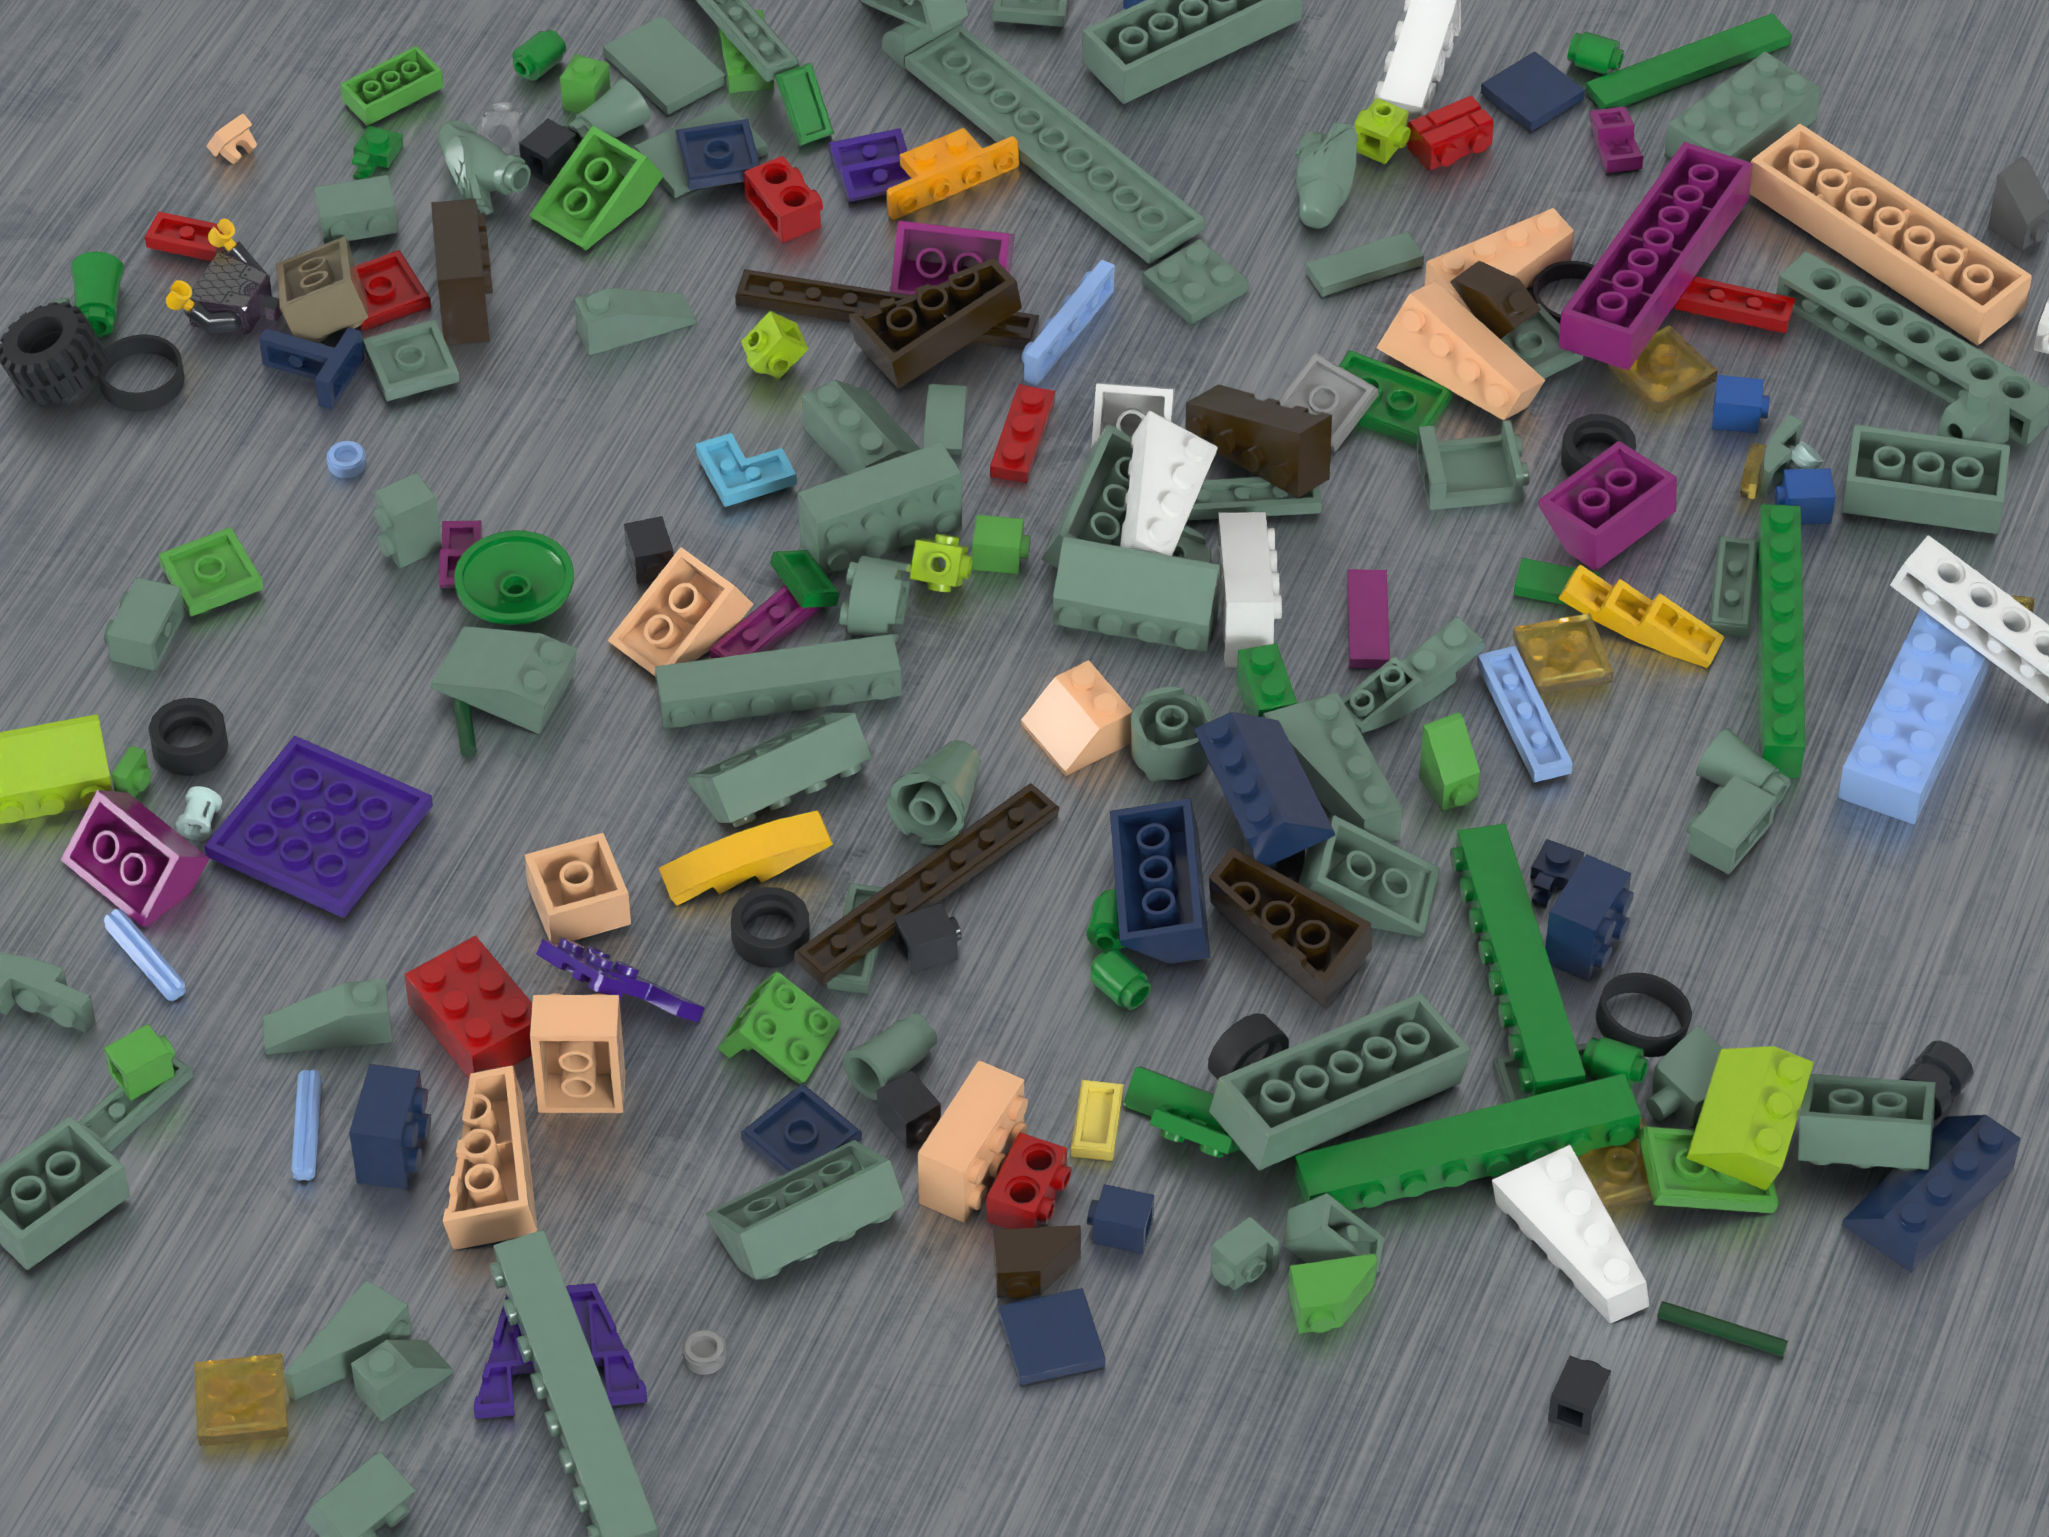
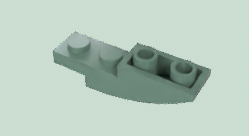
M1457 616L1402 661L1394 656L1342 698L1359 731L1363 733L1392 723L1441 694L1457 681L1455 672L1485 649L1484 640Z
M0 952V1013L7 1015L16 1003L25 1011L31 1013L38 1012L50 1017L63 1027H74L83 1032H88L96 1021L91 995L67 986L64 968L25 956Z

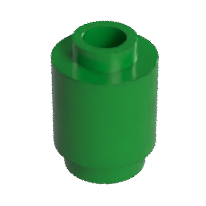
M550 29L545 32L539 31L513 51V67L517 74L532 81L540 78L562 60L563 55L566 53L564 40L557 32Z
M1587 31L1584 34L1576 32L1568 49L1567 60L1575 62V67L1607 75L1612 73L1613 70L1618 71L1624 58V50L1620 49V42Z
M1115 889L1103 891L1095 899L1086 936L1088 941L1102 951L1119 950L1124 947L1120 942Z
M1119 950L1102 952L1091 964L1090 981L1119 1007H1127L1129 1010H1134L1148 998L1152 985L1147 981V975Z
M1602 1037L1600 1040L1596 1038L1590 1039L1583 1055L1582 1065L1584 1070L1590 1072V1076L1596 1079L1625 1073L1629 1086L1632 1088L1635 1082L1642 1083L1647 1072L1648 1059L1643 1058L1644 1052L1642 1048Z

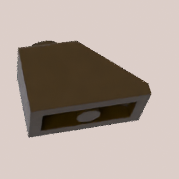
M1481 261L1476 262L1450 281L1474 316L1499 339H1502L1541 310L1518 278Z
M1081 1226L993 1230L997 1298L1023 1299L1028 1296L1042 1295L1081 1257Z

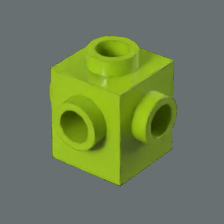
M1376 98L1367 110L1362 109L1354 125L1355 132L1358 135V141L1355 145L1357 153L1386 164L1398 148L1402 149L1409 140L1411 129L1407 127L1409 111L1379 98Z
M769 311L741 340L747 355L746 361L748 365L759 374L766 373L777 379H780L809 349L797 323L772 311Z
M936 534L935 540L917 539L915 541L909 579L928 582L927 589L940 592H950L951 586H961L963 579H969L972 570L973 557L967 555L969 546L959 545V537ZM941 557L946 562L945 569L940 565Z

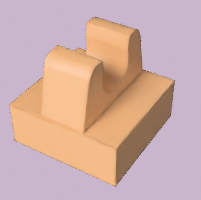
M242 113L215 132L206 147L215 158L221 154L230 163H238L242 155L237 151L236 146H242L248 154L252 153L257 146L249 130L252 123Z

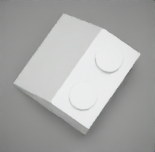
M1097 383L1092 446L1108 424L1132 437L1149 410L1173 423L1175 388Z

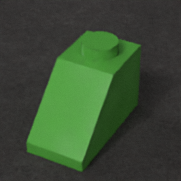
M1460 712L1423 725L1419 779L1441 811L1455 806L1466 805L1473 799L1478 798L1480 769Z
M1375 1253L1290 1266L1288 1292L1299 1333L1312 1331L1323 1333L1332 1328L1342 1327L1375 1286L1377 1268Z

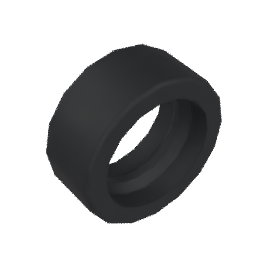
M1589 414L1579 417L1568 425L1563 434L1561 464L1566 473L1571 476L1593 460V458L1583 455L1576 449L1579 445L1590 441H1602L1614 445L1620 441L1636 451V437L1630 426L1619 418L1606 414Z
M188 697L173 700L159 708L152 716L148 727L154 759L162 768L174 774L193 775L203 773L215 767L223 759L227 751L228 738L224 716L216 705L204 699ZM183 726H203L212 731L211 736L197 746L184 748L165 742V738L172 731Z
M763 887L752 890L741 897L732 909L730 922L731 940L736 952L749 963L759 967H778L794 961L795 951L809 942V912L805 902L791 891L778 887ZM764 915H780L795 924L793 931L784 937L773 940L760 939L746 931L748 923Z
M1255 1013L1245 1016L1226 1030L1213 1046L1208 1058V1069L1218 1080L1224 1075L1288 1049L1289 1039L1265 1014Z

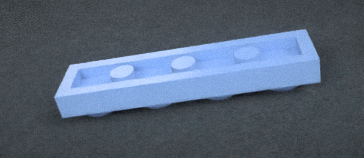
M1101 260L1092 272H1086L1078 289L1073 295L1069 294L1066 296L1059 312L1054 318H1049L1045 322L1040 335L1035 341H1030L1025 346L1021 356V361L1024 363L1025 381L1037 386L1113 294L1114 264Z
M1516 646L1478 654L1477 666L1533 783L1571 774L1573 763Z

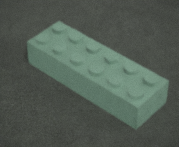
M1145 0L1083 29L1082 63L1125 104L1301 20L1303 0Z
M1418 993L1220 1077L1209 1112L1258 1170H1262L1460 1084L1471 1048L1422 993Z

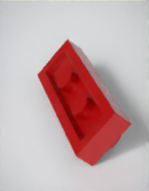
M1695 276L1676 302L1675 309L1733 323L1759 327L1769 331L1786 333L1796 298Z
M1018 384L990 464V477L1028 484L1055 404L1056 391Z

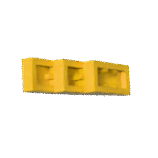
M1581 564L1573 571L1558 598L1590 619L1635 642L1705 668L1711 664L1725 638L1659 593L1651 600L1620 578L1612 586Z
M816 810L778 819L737 832L685 854L658 869L670 899L676 906H679L712 887L720 895L755 875L763 883L832 846L833 842L821 814Z

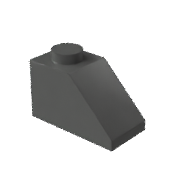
M2023 156L1998 174L1988 225L1990 230L2021 251L2035 241L2040 242L2049 232V200L2029 161Z

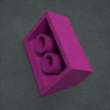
M898 221L890 292L914 295L916 294V288L926 284L937 286L949 281L950 275L993 258L1010 274L1015 234Z
M1618 441L1540 498L1538 506L1566 552L1597 571L1676 512L1677 477Z
M97 790L60 860L138 924L147 927L191 894L210 858L129 793Z

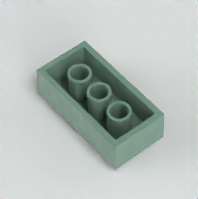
M1763 52L1668 123L1664 156L1671 160L1683 142H1687L1751 163L1754 157L1798 124L1807 127L1817 119L1821 87L1767 52Z
M1854 424L1841 512L1998 534L2005 499L2010 445Z
M942 442L800 491L798 492L800 545L803 550L810 552L823 572L829 574L849 567L850 562L858 563L861 556L877 558L893 550L913 545L917 539H927L936 534L947 533L962 526V473Z

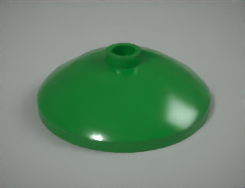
M504 531L480 539L463 553L455 569V588L462 604L474 615L497 624H525L552 614L564 604L574 585V568L567 551L553 539L531 531Z

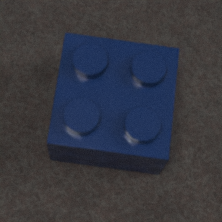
M1588 854L1585 855L1549 911L1545 949L1551 966L1589 982L1597 968L1604 969L1611 956V945L1615 939L1621 941L1624 938L1630 924V918L1626 917L1634 896V892L1629 891L1630 872Z
M369 1064L349 1131L357 1183L407 1190L411 1174H418L422 1158V1151L419 1148L421 1139H428L431 1129V1114L425 1113L428 1089L422 1088L420 1070Z

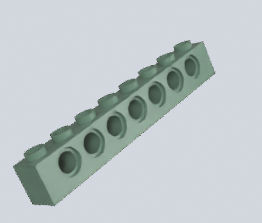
M1805 251L1779 275L1776 294L1796 298L1793 313L1947 402L1953 403L1968 392L1969 386L1973 382L1983 381L1988 383L1994 392L2010 404L2009 437L2025 447L2049 425V389L2034 382L2015 369L1985 354L1982 350L1971 346L1950 332L1922 318L1917 313L1908 310L1887 296L1880 294L1857 279L1831 266L1826 261Z

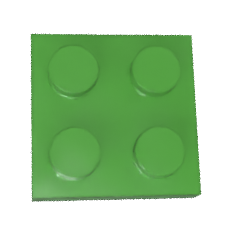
M232 527L158 554L160 566L171 585L181 587L184 607L190 617L263 590L262 578Z

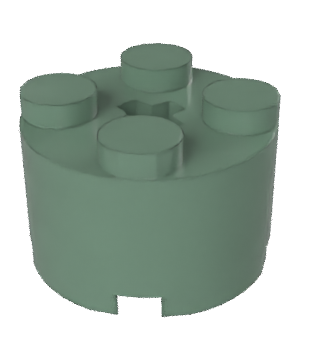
M861 556L858 563L850 562L846 578V585L852 586L850 601H843L839 620L840 625L847 626L848 634L863 637L893 634L895 624L903 625L910 590V581L903 580V571L911 572L910 564L868 556ZM893 634L894 640L897 642L900 635Z
M1175 686L1151 690L1140 698V703L1133 709L1131 714L1130 750L1134 762L1145 772L1149 780L1163 782L1165 780L1183 779L1202 773L1207 769V758L1194 731L1195 728L1213 719L1211 708L1206 700L1196 694V698L1185 694L1184 688Z

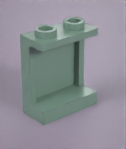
M1511 420L1502 421V431L1498 436L1437 441L1434 426L1418 427L1416 454L1429 510L1522 501L1523 486L1529 485V469L1527 462L1521 463L1520 457H1522L1520 434H1514Z

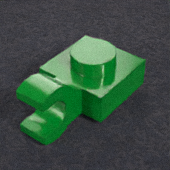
M369 125L353 148L354 157L352 164L358 166L353 174V179L371 178L377 166L389 168L403 147V134Z

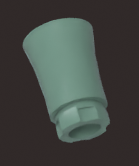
M619 79L603 96L579 113L576 119L568 124V128L576 134L578 147L592 126L617 138L638 126L648 123L651 115L646 101L636 87L625 79Z
M1729 728L1721 731L1711 742L1696 770L1697 776L1722 787H1725L1732 777L1736 775L1777 797L1775 808L1782 801L1791 784V780L1780 773L1779 768L1763 759L1742 742Z
M917 1013L911 1014L906 1019L897 1020L866 1043L847 1051L843 1057L845 1072L858 1091L869 1099L877 1101L876 1090L904 1075L927 1056L928 1051L937 1044L936 1032L929 1025L926 1018Z

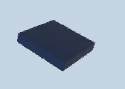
M1535 51L1481 83V94L1530 132L1581 102L1585 96V90Z
M748 119L675 130L676 142L689 190L744 182V171L760 165Z
M801 1083L741 1131V1140L784 1175L853 1140L860 1142L862 1140V1131L806 1085Z
M1083 1288L998 1306V1316L1020 1385L1105 1367L1106 1358Z

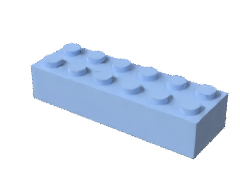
M1920 609L1843 766L1838 793L1839 799L1914 825L1992 661L1922 609Z

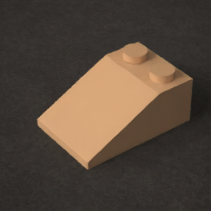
M680 547L607 641L655 676V666L697 660L736 627L754 604L736 586Z

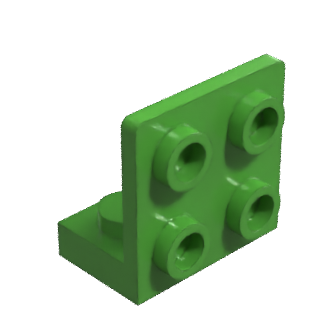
M776 971L754 988L717 1049L730 1059L742 1049L748 1052L753 1048L792 1080L801 1084L808 1079L840 1027L841 1022L790 980Z

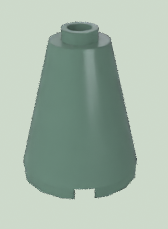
M951 741L894 782L890 795L887 798V808L892 821L901 832L907 836L913 833L923 838L921 843L927 845H943L957 836L964 826L981 764V759L976 749L964 741Z

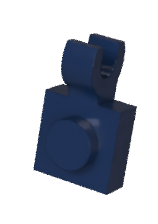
M1546 839L1531 867L1530 878L1535 879L1533 888H1536L1531 902L1547 907L1556 888H1565L1583 860L1585 852Z

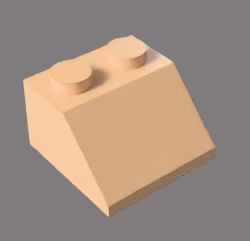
M1088 660L1055 676L1021 719V725L1066 777L1131 744V714L1133 710Z

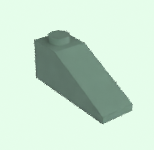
M608 288L574 298L577 332L589 355L697 324L696 317L682 293Z
M386 978L341 983L263 1016L265 1055L392 1042Z
M366 1280L286 1369L284 1373L288 1396L296 1401L352 1375L351 1363L386 1340H407L411 1333L408 1304Z

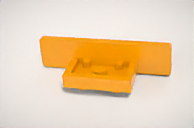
M961 128L900 154V166L912 179L887 190L888 216L892 220H896L1019 166L1018 140L1011 136L982 148L964 128Z

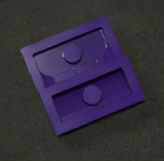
M901 128L829 142V153L848 202L886 195L889 188L912 179L900 166V154L908 151Z

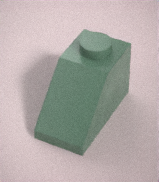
M1326 1193L1289 1209L1283 1245L1306 1263L1375 1253L1377 1258V1274L1380 1270L1385 1237Z
M386 1340L351 1363L356 1394L381 1421L453 1374L452 1367L426 1340Z

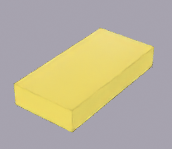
M1090 1080L1081 1081L1071 1143V1157L1113 1161L1124 1084Z

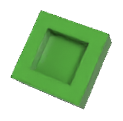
M131 745L111 774L115 792H126L135 798L139 791H144L147 788L151 778V770L148 767L146 751L144 749Z

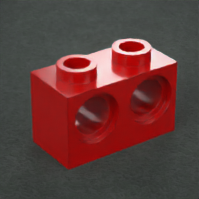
M784 156L744 171L745 199L781 243L821 227L820 211L823 210V202L819 193L808 187L800 170L797 167L793 168Z
M1019 1132L986 1197L987 1222L1006 1229L1039 1228L1042 1223L1048 1224L1055 1209L1056 1201L1054 1198L1058 1190L1065 1191L1071 1177L1072 1168L1067 1166V1148Z

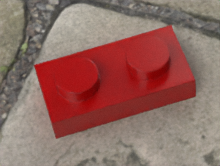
M159 211L145 235L146 248L212 261L217 253H222L224 247L213 246L208 239V234L213 227L219 231L217 223Z

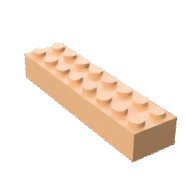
M1798 124L1751 160L1753 167L1750 194L1977 346L2026 308L2032 279L2031 274L1802 124Z

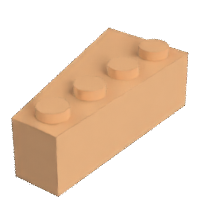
M1554 208L1427 261L1425 285L1436 281L1472 313L1450 283L1451 280L1476 262L1481 261L1518 278L1526 290L1534 285L1537 275L1543 269L1558 262L1571 261L1574 230Z
M1436 281L1409 294L1376 347L1503 421L1526 409L1545 382L1542 376Z
M513 1066L471 1073L462 1116L464 1125L461 1140L457 1142L455 1153L457 1156L454 1176H451L448 1190L450 1193L448 1209H445L443 1224L453 1250L514 1239L538 1231L523 1095Z

